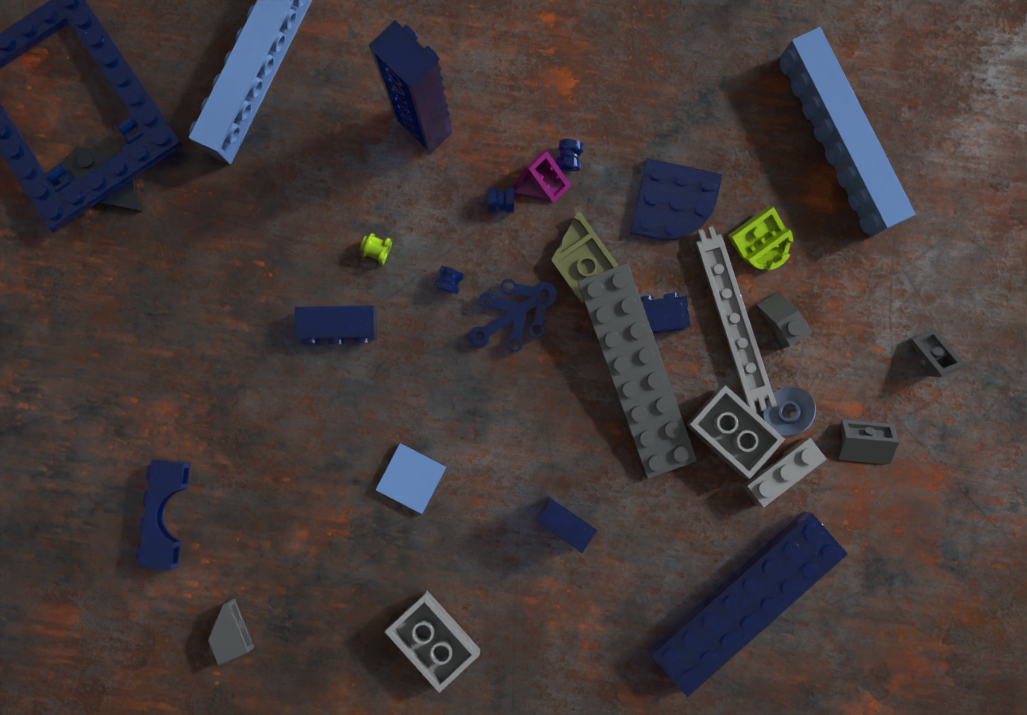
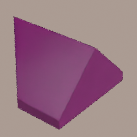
M544 149L524 169L508 194L554 203L571 187V184L549 152Z

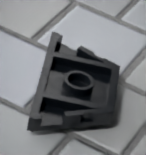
M79 146L72 151L42 189L43 192L138 212H142L143 209L142 204L139 203L136 191L138 188L136 180L132 175L133 167L129 157Z

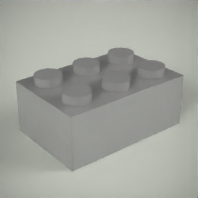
M726 385L719 387L685 424L688 429L742 478L750 479L785 440Z
M428 590L385 630V633L439 693L480 655V648Z

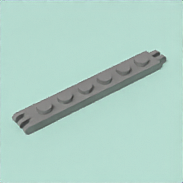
M713 226L707 227L709 238H706L703 229L697 230L699 241L695 242L747 405L757 412L754 402H757L759 409L764 411L767 409L764 399H767L769 406L774 408L777 406L722 235H716Z

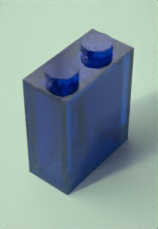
M549 496L535 517L537 523L581 553H583L597 532V529L592 524L551 496Z

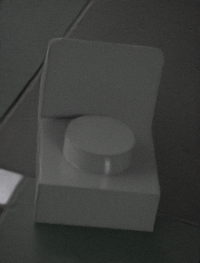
M936 329L911 339V346L926 362V376L942 378L964 368L966 365Z

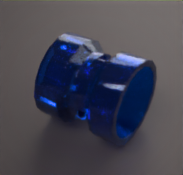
M573 139L559 140L558 150L560 151V156L557 157L556 164L560 170L580 171L582 164L580 155L583 153L584 143Z
M506 187L504 191L497 188H488V214H496L501 210H504L506 213H514V187Z

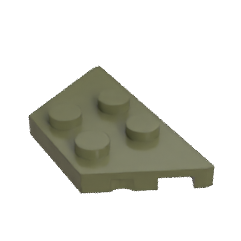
M580 211L576 213L574 220L551 260V263L580 303L585 302L577 283L578 280L619 266Z

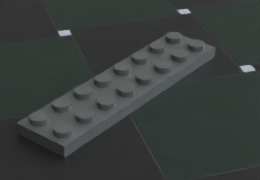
M625 263L578 280L577 283L646 477L649 479L696 462L697 459L629 264Z

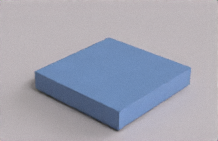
M400 443L376 491L423 514L447 467Z

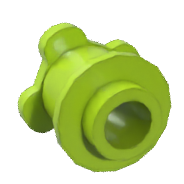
M371 233L369 237H364L360 251H363V257L369 256L377 259L379 264L383 266L391 249L392 242L389 238L384 241Z

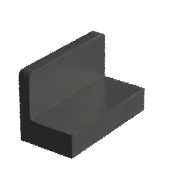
M842 419L839 428L843 442L838 453L839 460L879 464L891 463L899 444L894 424Z

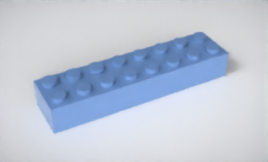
M257 0L256 4L250 7L247 14L248 20L244 28L239 29L236 35V44L233 50L227 53L224 60L225 66L221 74L215 77L213 90L210 96L204 99L201 106L202 112L198 120L192 123L189 130V139L204 153L231 165L312 0Z
M821 27L791 40L779 58L780 68L784 74L788 75L791 81L792 92L796 97H799L803 105L802 110L805 117L811 120L814 126V135L819 142H822L826 150V159L829 164L834 166L837 172L838 183L841 187L845 188L849 196L848 202L851 208L856 210L860 217L862 230L868 233L871 238L916 215Z

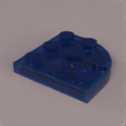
M647 158L631 234L669 241L684 238L704 225L716 206L723 174Z

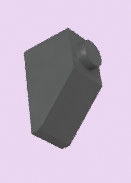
M779 292L755 305L782 349L792 346L813 333L800 311Z
M235 599L223 604L208 639L210 644L208 645L209 654L213 660L217 661L218 665L246 654L254 648Z

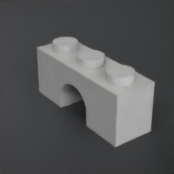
M801 438L782 453L783 456L777 462L766 469L759 470L750 479L741 484L756 506L765 507L826 460V457L811 438Z

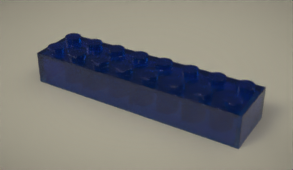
M394 20L369 44V48L395 119L431 154L452 134L451 120L449 119L450 113L447 109L449 106L446 103L447 97L444 93L445 87L443 86V78L440 73L442 69L438 62L440 59L429 46L424 48L416 41L418 36L408 25L402 27Z
M803 511L654 643L648 651L686 697H689L848 553L813 513Z

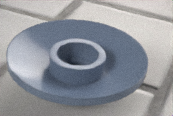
M784 387L774 392L773 395L777 405L774 408L769 406L767 400V409L763 411L764 421L781 436L792 437L799 435L807 430L814 421L816 415L815 402L812 396L802 388ZM795 411V412H796L795 416H793L792 418H789V417H788L789 414H790L791 412Z

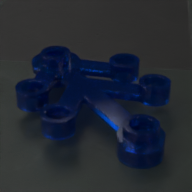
M512 279L503 280L501 283L502 293L505 295L515 293L530 297L523 303L494 298L490 293H483L479 297V304L483 309L495 308L509 312L484 328L480 326L473 328L469 333L470 343L476 348L485 347L489 343L491 335L515 320L512 336L507 342V347L511 352H519L523 347L521 339L527 312L535 307L534 323L529 327V334L533 338L542 337L545 331L543 323L546 309L552 306L557 299L556 288L548 282H540L535 287L516 284ZM511 283L514 288L508 292L504 290V285ZM542 290L548 291L549 297L547 299H542L539 296ZM490 297L492 302L486 306L482 304V299ZM534 326L541 327L542 332L539 335L532 333ZM477 332L484 334L482 341L474 339V335ZM518 340L520 342L519 348H511L510 342Z

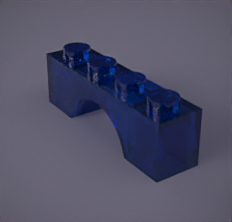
M159 459L152 460L147 468L146 478L149 480L148 491L143 496V506L146 508L145 516L141 519L139 528L140 533H142V540L136 551V558L139 560L138 567L165 570L178 567L181 540L174 537L168 531L164 522V509L174 494L188 489L190 462Z

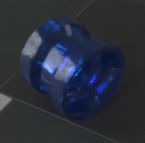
M441 266L439 270L440 278L435 281L434 286L443 291L458 295L460 291L459 283L464 280L465 274L455 269Z

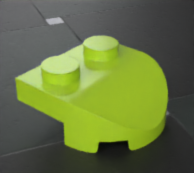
M772 206L766 207L728 235L741 259L753 267L773 270L784 264L790 256L788 251L790 243L793 242L792 232L790 229L785 228L775 208Z

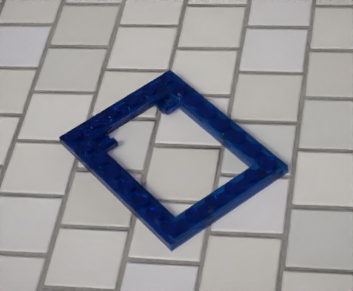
M50 0L0 33V68H2L70 23L131 115L116 126L126 138L127 144L121 147L123 151L81 179L76 177L72 180L61 164L45 172L0 102V154L45 225L52 232H55L183 146L86 0ZM139 127L140 130L135 133L133 129ZM57 180H60L61 183L57 186L53 184Z

